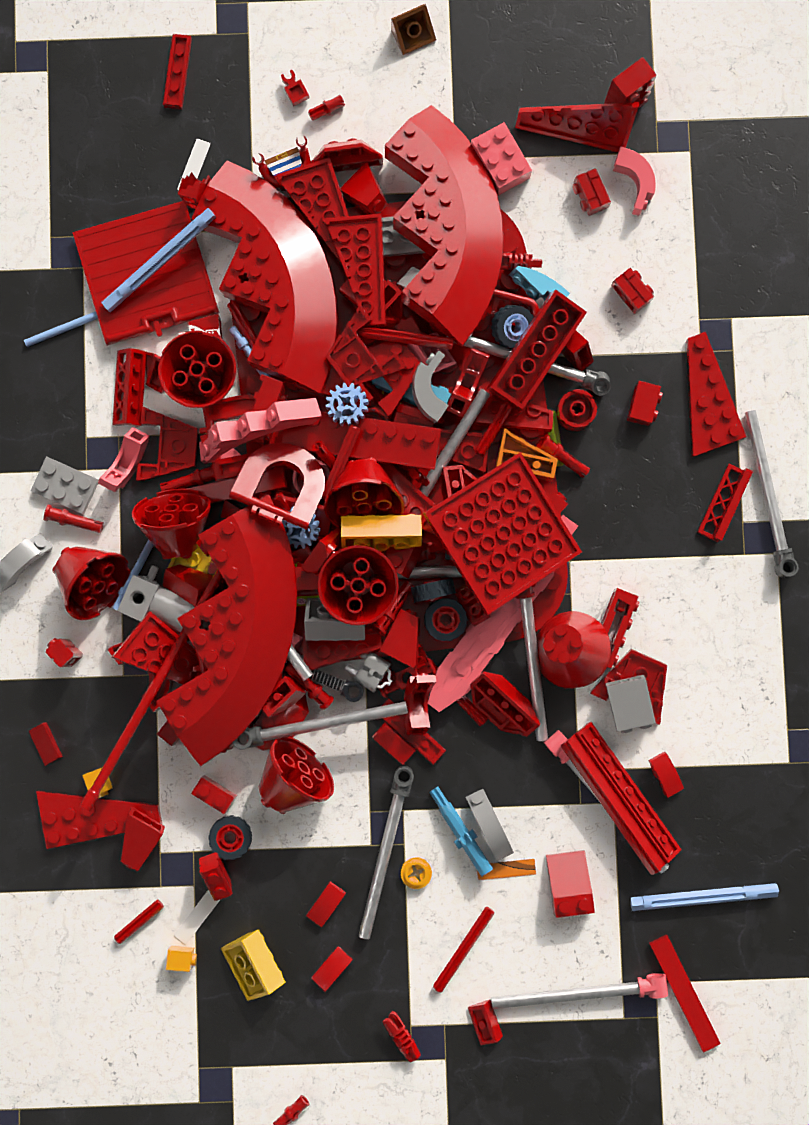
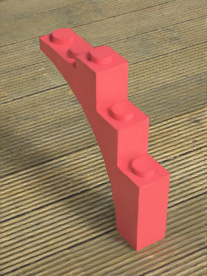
M316 398L274 402L267 410L245 412L237 421L215 423L208 430V438L201 444V453L205 457L206 463L214 462L229 450L255 438L288 428L314 424L321 417Z

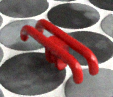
M497 289L494 290L492 297H495L490 315L492 318H494V314L497 312L500 299L506 300L505 306L510 305L511 302L529 306L533 317L539 311L536 301L529 297Z

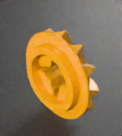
M419 857L409 858L401 869V878L404 884L412 889L425 887L432 877L431 866L425 859ZM413 865L417 870H422L420 872V880L416 876L409 877L413 873Z

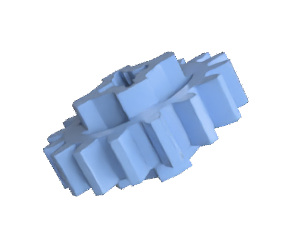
M343 383V388L336 385L337 391L330 390L332 397H326L327 402L330 403L325 405L326 409L330 410L328 412L329 417H333L335 423L340 420L341 426L345 422L350 426L352 421L358 424V418L364 419L363 412H368V408L364 406L369 404L368 399H365L367 397L366 393H361L362 389L360 386L355 389L354 383H351L350 387ZM358 398L360 399V406H359V408H358L357 405H356V403H357V401H358V400H357ZM335 401L338 403V407L336 408V409H337L336 411H335Z
M315 514L310 522V529L308 528L307 530L282 520L290 545L293 543L296 549L298 545H301L304 549L307 544L311 546L313 541L317 540L320 532L318 527L320 522L314 521Z

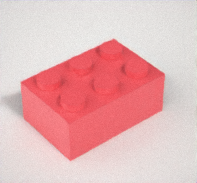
M505 122L471 140L472 147L491 176L497 196L530 179L532 169Z

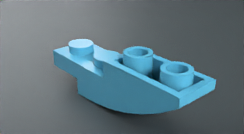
M517 266L509 273L512 280L517 285H520L526 291V294L535 301L540 297L545 301L554 290H558L566 297L570 294L553 279L530 268Z

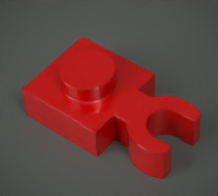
M291 69V78L286 79L282 74L281 79L287 85L284 87V90L294 107L309 99L310 96L301 79L296 81L295 73Z

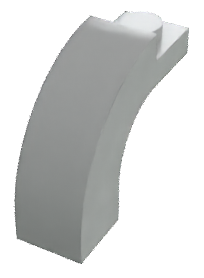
M440 351L435 355L433 353L430 354L425 362L428 364L427 366L421 362L417 366L412 379V395L415 404L421 413L433 423L438 422L449 406L440 400L431 388L432 374L445 356Z
M41 533L30 540L28 538L25 539L0 561V593L14 585L20 574L31 563L52 550V544Z
M481 789L467 796L466 799L496 861L513 854L514 851L484 790Z

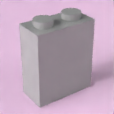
M644 675L605 683L617 732L628 733L637 727L647 729L652 727L651 724L656 723Z

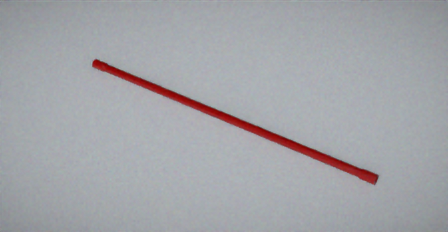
M275 466L274 469L284 468L285 471H286L288 467H287V466ZM273 490L260 493L258 499H262L267 495L271 496ZM218 568L195 607L213 597L223 579ZM182 629L92 787L87 791L79 805L82 808L91 811L98 799L100 791L187 642L188 636L184 629Z

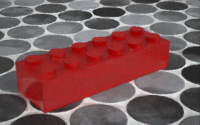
M558 290L552 291L487 389L516 410H522L577 329L587 311Z

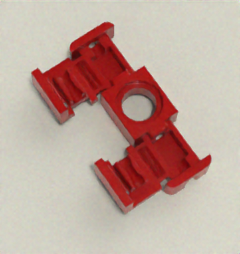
M419 644L417 669L408 667L395 673V671L392 672L391 668H389L392 682L390 685H385L379 690L383 697L388 698L387 694L400 688L401 690L406 689V683L403 681L405 673H411L412 676H416L418 673H427L428 675L434 673L436 675L437 669L434 667V662L427 657L423 645ZM388 672L383 677L382 682L379 686H381L384 682H389L387 679Z

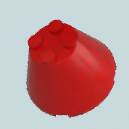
M198 330L189 331L173 338L163 349L158 364V376L162 388L172 400L186 407L204 408L216 404L229 393L236 377V361L229 346L217 335Z
M370 457L347 462L345 469L325 498L324 511L328 520L339 527V525L341 526V516L403 515L404 500L381 465L377 463L375 458Z
M171 489L158 492L156 497L149 500L146 497L135 505L132 510L134 523L162 554L163 559L179 557L188 559L193 556L192 553L198 548L196 542L200 539L198 535L204 530L211 508L208 496L204 497L200 491L192 489Z
M362 545L348 546L332 554L324 563L319 573L318 593L322 604L332 617L350 625H366L375 622L392 608L398 594V577L391 561L380 551Z
M78 546L64 548L52 572L56 576L68 614L77 620H90L100 616L99 612L107 606L111 608L119 596L120 588L125 585L130 575L127 559L114 552Z
M577 611L563 612L549 619L542 626L536 637L540 672L543 676L557 686L570 689L588 686L600 678L606 670L611 657L610 638L603 625L594 617Z
M282 737L275 740L270 747L261 781L258 785L262 797L261 803L267 808L271 807L275 811L285 814L292 810L324 802L333 795V777L326 764H321L315 757L316 753L310 747L297 739Z

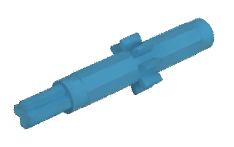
M439 787L430 791L429 793L440 808V813L457 838L454 841L457 848L463 847L481 877L490 872L493 868L474 840L478 837L475 831L467 829L451 802L447 801Z

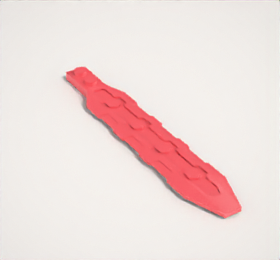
M562 515L561 518L572 535L578 525ZM554 571L538 581L535 587H532L533 592H535L532 602L553 578ZM514 597L490 613L491 617L475 627L472 623L466 629V634L455 649L447 655L437 670L435 676L436 683L431 690L428 700L430 706L440 712L471 690V682L481 674L494 654H497L502 648L505 639L516 624L521 622L520 599Z

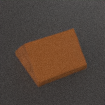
M426 4L391 18V32L402 55L437 40Z

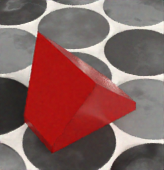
M387 280L385 282L386 322L396 324L400 319L404 318L402 291L391 281Z
M146 352L147 380L145 385L162 394L164 389L158 376V364L161 357L154 353Z

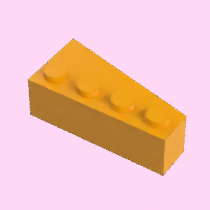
M421 515L341 516L342 548L362 545L383 552L389 549V547H394L397 550L421 546Z

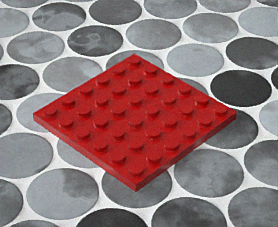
M521 452L423 513L485 615H489L582 553Z

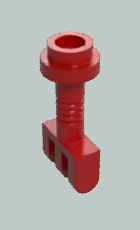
M397 464L401 470L406 469L413 479L425 487L430 484V480L415 467Z

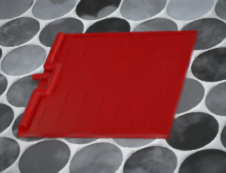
M183 201L72 232L107 346L155 331L157 336L161 337L162 329L220 313L196 237L112 312H109L101 303L191 223L187 206Z

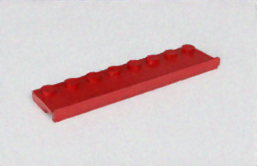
M320 411L321 417L314 424L284 429L282 443L296 445L306 451L314 452L312 445L315 444L319 448L315 442L322 441L333 455H338L349 425L345 422L341 426L340 420L335 423L333 417H329L328 412ZM360 417L358 418V424L352 421L351 425L360 428V433L350 454L351 458L367 459L372 457L378 462L435 470L442 429L370 418L362 419Z
M589 722L561 744V748L649 873L654 875L660 872L661 868L669 863L682 849L593 723Z

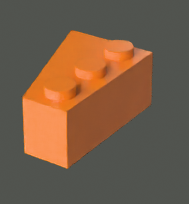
M504 428L496 467L521 452L536 478L552 481L555 476L558 459L538 447H534L526 442V440L515 436Z

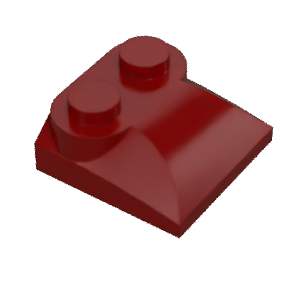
M340 527L318 542L302 565L306 572H313L317 575L320 573L326 560L337 552L341 544Z

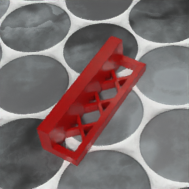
M134 348L117 350L112 425L142 426L141 412L144 399L146 351Z
M727 465L697 533L716 542L722 541L752 476V470L748 468L742 470L734 465ZM730 470L740 474L736 482L730 483L728 478ZM728 487L731 493L730 498L723 500L720 492L723 488ZM721 504L723 513L721 516L715 517L712 509L715 505ZM713 521L715 526L713 535L703 530L706 523Z

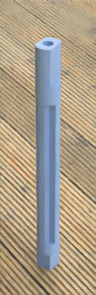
M207 208L202 214L198 215L101 302L109 312H112L216 218L214 213Z
M775 883L631 897L630 904L632 911L754 900L778 897L779 889Z

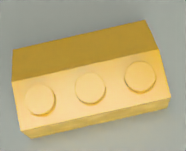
M259 930L247 933L221 948L247 1001L269 995L286 983Z

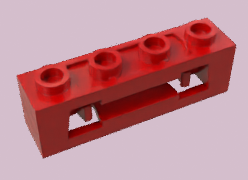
M619 588L614 589L601 622L608 633L616 614L615 611L622 613L625 610V606H627L624 615L620 617L610 643L612 645L611 657L607 668L616 666L619 659L617 652L619 647L622 648L626 641V637H624L625 631L630 629L633 619L630 618L632 613L637 611L640 603L637 601L639 596Z

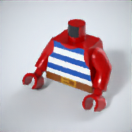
M305 136L303 144H299L296 137L298 147L267 160L260 153H258L261 157L259 162H256L255 158L252 157V162L259 166L258 170L263 179L275 188H280L282 192L286 190L275 175L311 162L308 148H306L307 138Z

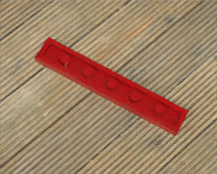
M277 468L266 471L254 494L286 488L285 469ZM237 478L188 489L200 491L204 497L208 496L210 504L232 499L229 497V494Z
M666 934L650 942L649 944L703 1053L720 1045L721 1043L668 935Z

